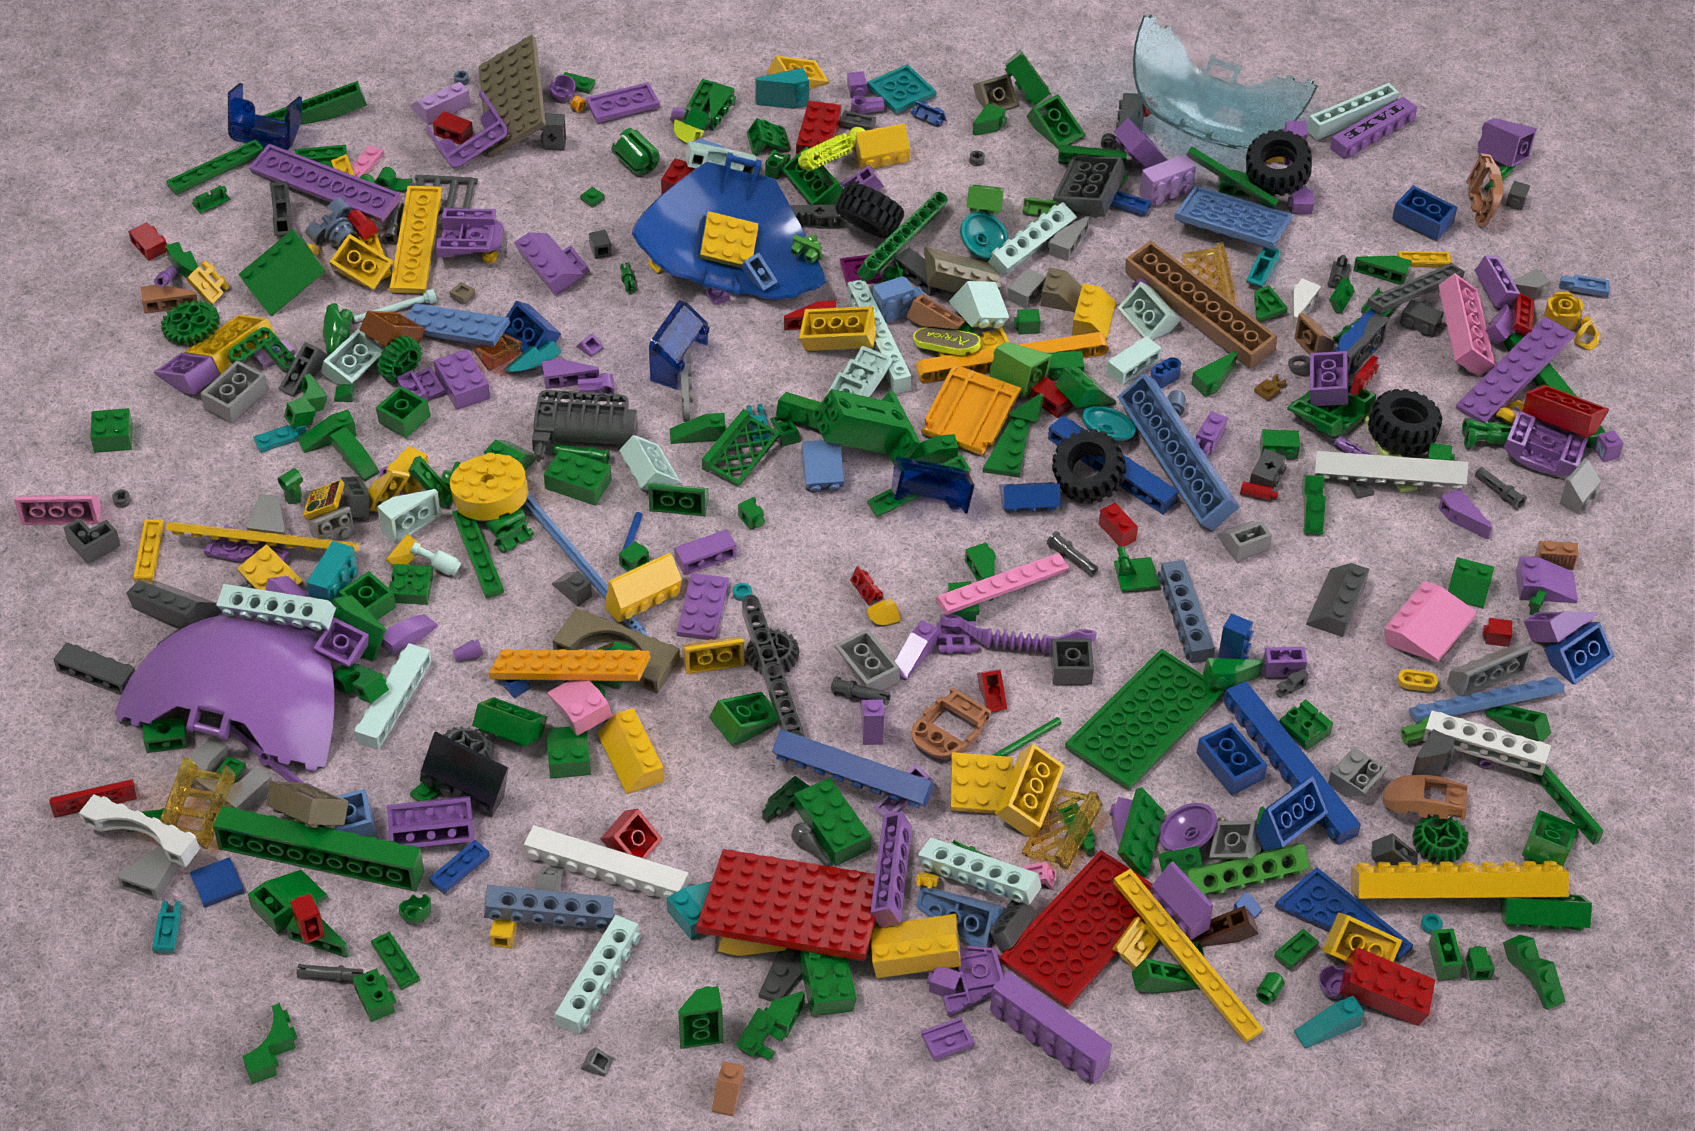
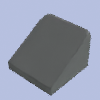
M595 1047L588 1052L581 1069L605 1077L613 1058Z

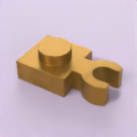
M1276 374L1273 376L1272 381L1266 379L1256 386L1254 392L1266 401H1269L1280 393V388L1285 387L1286 380L1284 379L1279 382V375Z

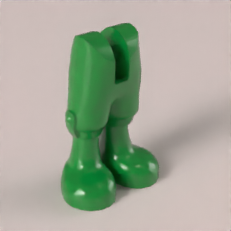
M1465 418L1462 423V434L1465 435V449L1473 448L1476 441L1485 440L1489 444L1505 445L1512 426L1494 422L1481 423L1472 418Z

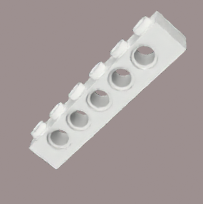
M1433 710L1431 711L1423 741H1426L1432 730L1435 729L1454 738L1455 743L1453 747L1457 751L1541 776L1543 775L1551 745L1540 741L1531 740Z

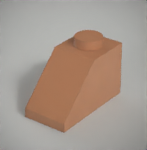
M722 1062L716 1083L712 1112L734 1116L744 1082L743 1065Z

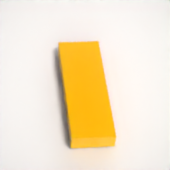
M1397 252V256L1412 260L1411 267L1441 268L1452 263L1450 252Z

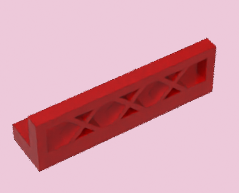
M131 779L51 797L49 802L53 816L57 818L79 813L93 794L101 798L103 796L107 797L116 804L136 800L134 781Z

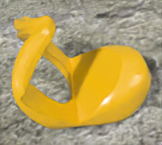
M1585 316L1580 320L1581 327L1573 340L1575 344L1586 350L1594 349L1600 341V332L1591 323L1593 320L1589 316ZM1584 332L1594 336V339L1589 344L1580 341Z
M1522 401L1509 402L1505 408H1501L1497 412L1496 418H1501L1504 422L1513 425L1516 415L1510 408L1518 406L1522 412L1524 406Z

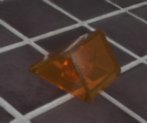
M503 333L494 347L480 345L474 348V352L490 372L518 356L523 344L521 341Z

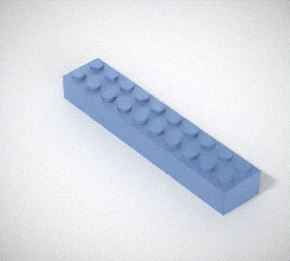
M1143 373L1117 396L1201 525L1213 531L1240 508L1153 378Z

